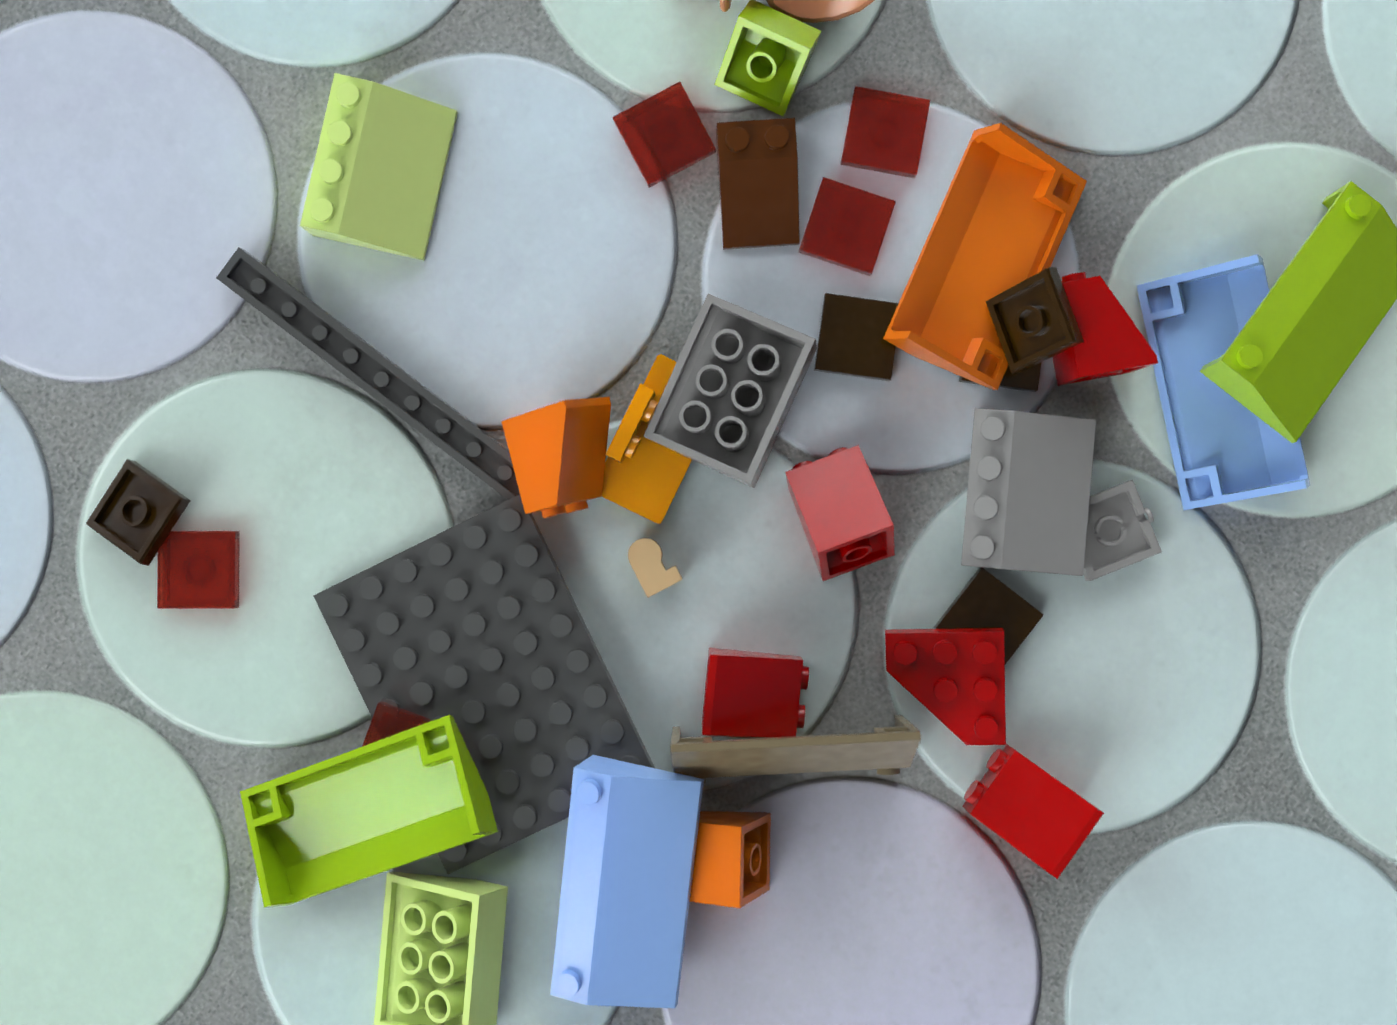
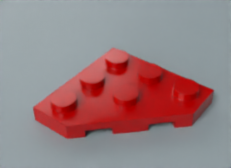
M1003 628L885 630L886 671L966 745H1006Z

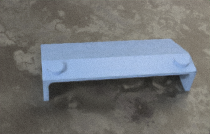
M1257 254L1137 285L1148 343L1157 355L1158 363L1154 364L1153 367L1183 510L1308 488L1310 481L1301 438L1299 437L1297 442L1291 443L1199 372L1204 365L1219 358L1226 352L1269 293L1263 258Z
M591 755L574 767L550 995L584 1005L676 1008L679 997L704 779L597 755Z

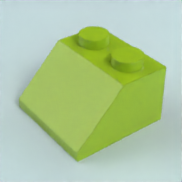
M750 0L737 18L714 85L784 117L808 66L821 30L756 0Z

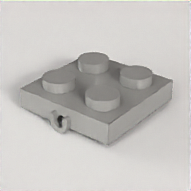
M1133 480L1126 481L1090 496L1083 571L1086 581H1092L1162 552L1150 524L1154 521L1153 515L1148 508H1144Z

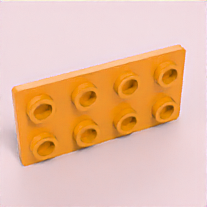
M662 354L657 355L644 384L640 383L605 454L608 458L605 462L602 497L657 524L662 523L692 462V459L643 437L677 363Z

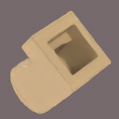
M642 538L636 540L630 546L628 559L647 597H650L683 580L676 565L666 570L662 562L663 552L661 546L656 541Z

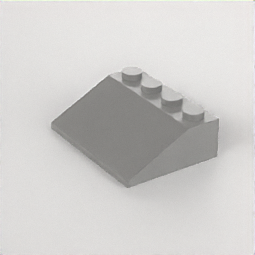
M707 294L643 437L755 488L817 350L816 339L711 294Z
M974 409L961 565L1083 576L1096 420L1011 410Z

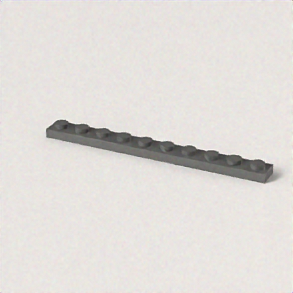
M238 247L216 277L219 281L506 499L520 494L508 449L246 250Z

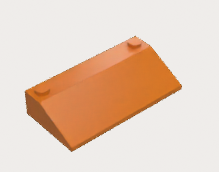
M1002 123L974 130L883 339L916 358L989 389L998 390L1008 367V362L986 301L1051 267L1087 181Z

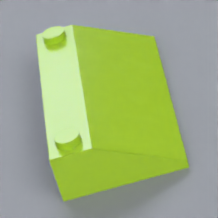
M1352 181L1324 199L1322 204L1329 210L1222 356L1204 365L1199 371L1291 443L1297 442L1397 300V227L1384 207Z
M452 715L441 717L240 791L264 908L291 905L498 832L488 792Z

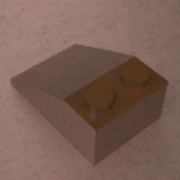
M795 118L717 122L716 145L723 250L799 245L798 155Z

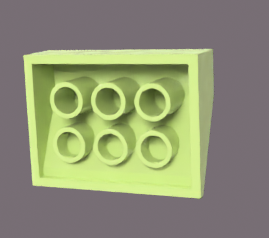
M334 73L300 226L315 237L425 260L457 119V110L374 81Z
M402 872L387 873L374 1025L497 1024L508 893L507 886L478 879Z

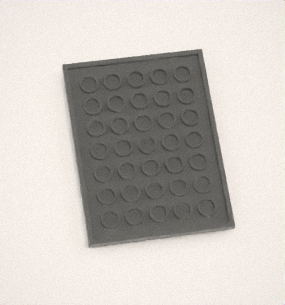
M520 494L314 595L317 605L382 739L447 715H452L488 792L498 832L438 853L447 874L568 818L574 767L591 755L655 768L532 513L525 514Z

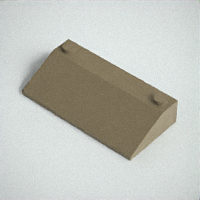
M894 715L895 727L873 728L874 733L712 741V736L681 738L680 726L672 728L670 747L673 772L704 779V783H706V778L870 769H876V773L879 775H895L900 773V768L911 767L921 741V733L902 715Z

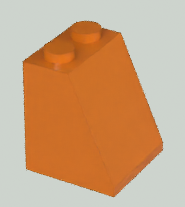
M610 397L563 400L501 421L525 514L541 511L543 518L563 513L568 514L587 509V501L602 497L605 454L611 412Z
M700 811L690 902L742 908L770 890L771 813Z

